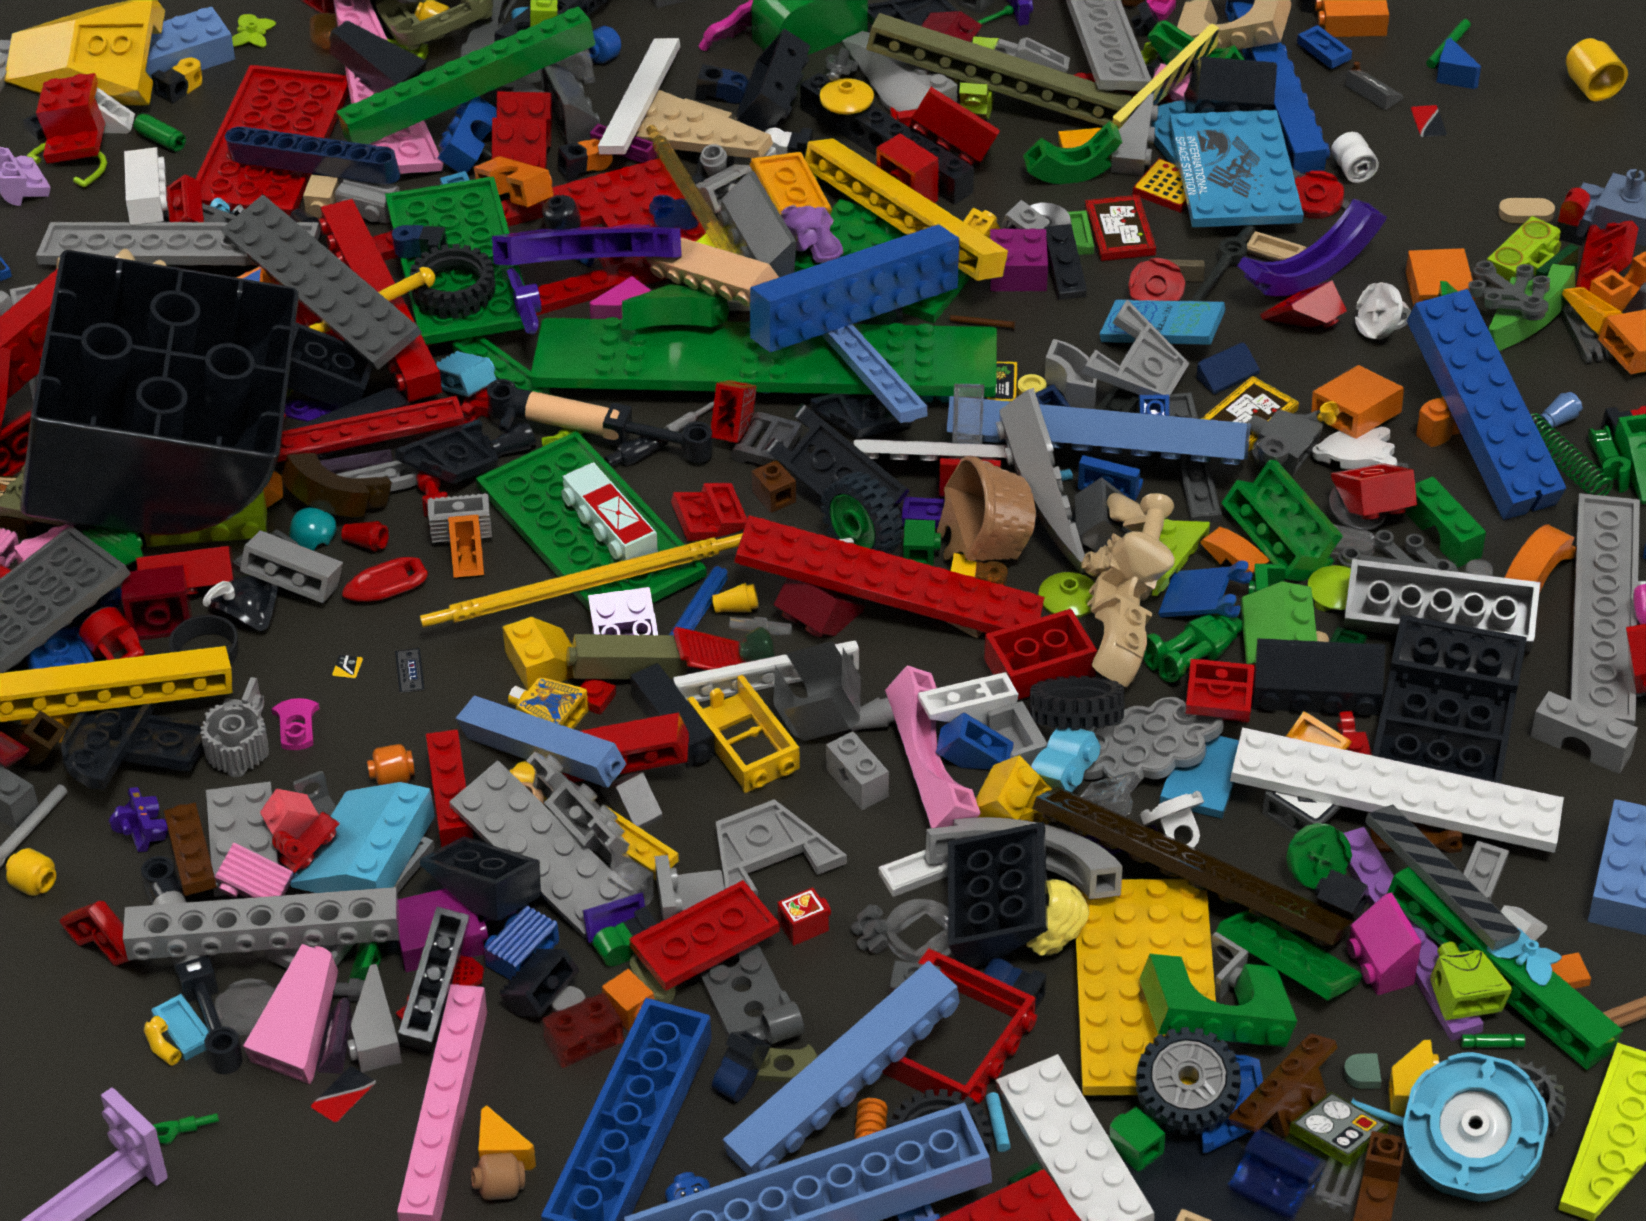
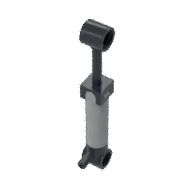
M155 856L147 859L141 867V874L146 895L151 905L187 903L183 894L181 880L176 876L174 863L171 859L165 856ZM204 954L171 957L184 998L188 1003L198 1000L209 1029L204 1043L210 1068L217 1074L223 1075L237 1071L243 1062L239 1036L234 1029L222 1026L211 998V995L219 993L209 956Z

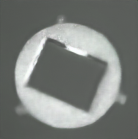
M928 899L910 900L897 906L887 920L882 919L889 927L886 937L890 949L903 960L918 963L928 948L945 956L951 953L948 946V908L939 902ZM927 913L945 931H941L930 939L928 943L915 951L896 934Z

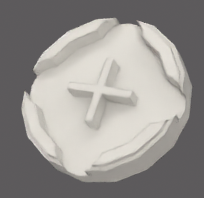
M1383 282L1373 283L1362 292L1357 301L1356 309L1359 311L1358 317L1355 316V321L1362 335L1381 340L1388 337L1394 330L1406 326L1411 310L1402 301L1398 289L1393 285Z
M1197 790L1192 794L1188 795L1187 793L1160 803L1152 812L1146 809L1141 812L1140 816L1144 825L1159 821L1164 835L1175 839L1174 831L1177 827L1184 826L1188 828L1192 837L1186 845L1194 848L1199 841L1200 834L1191 809L1205 802L1201 792Z

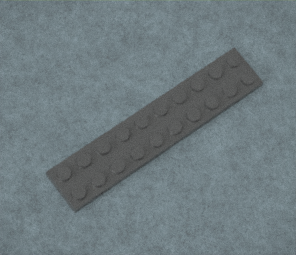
M265 195L260 196L220 229L229 241L259 267H262L280 285L297 289L299 293L298 301L377 370L422 333L413 321Z

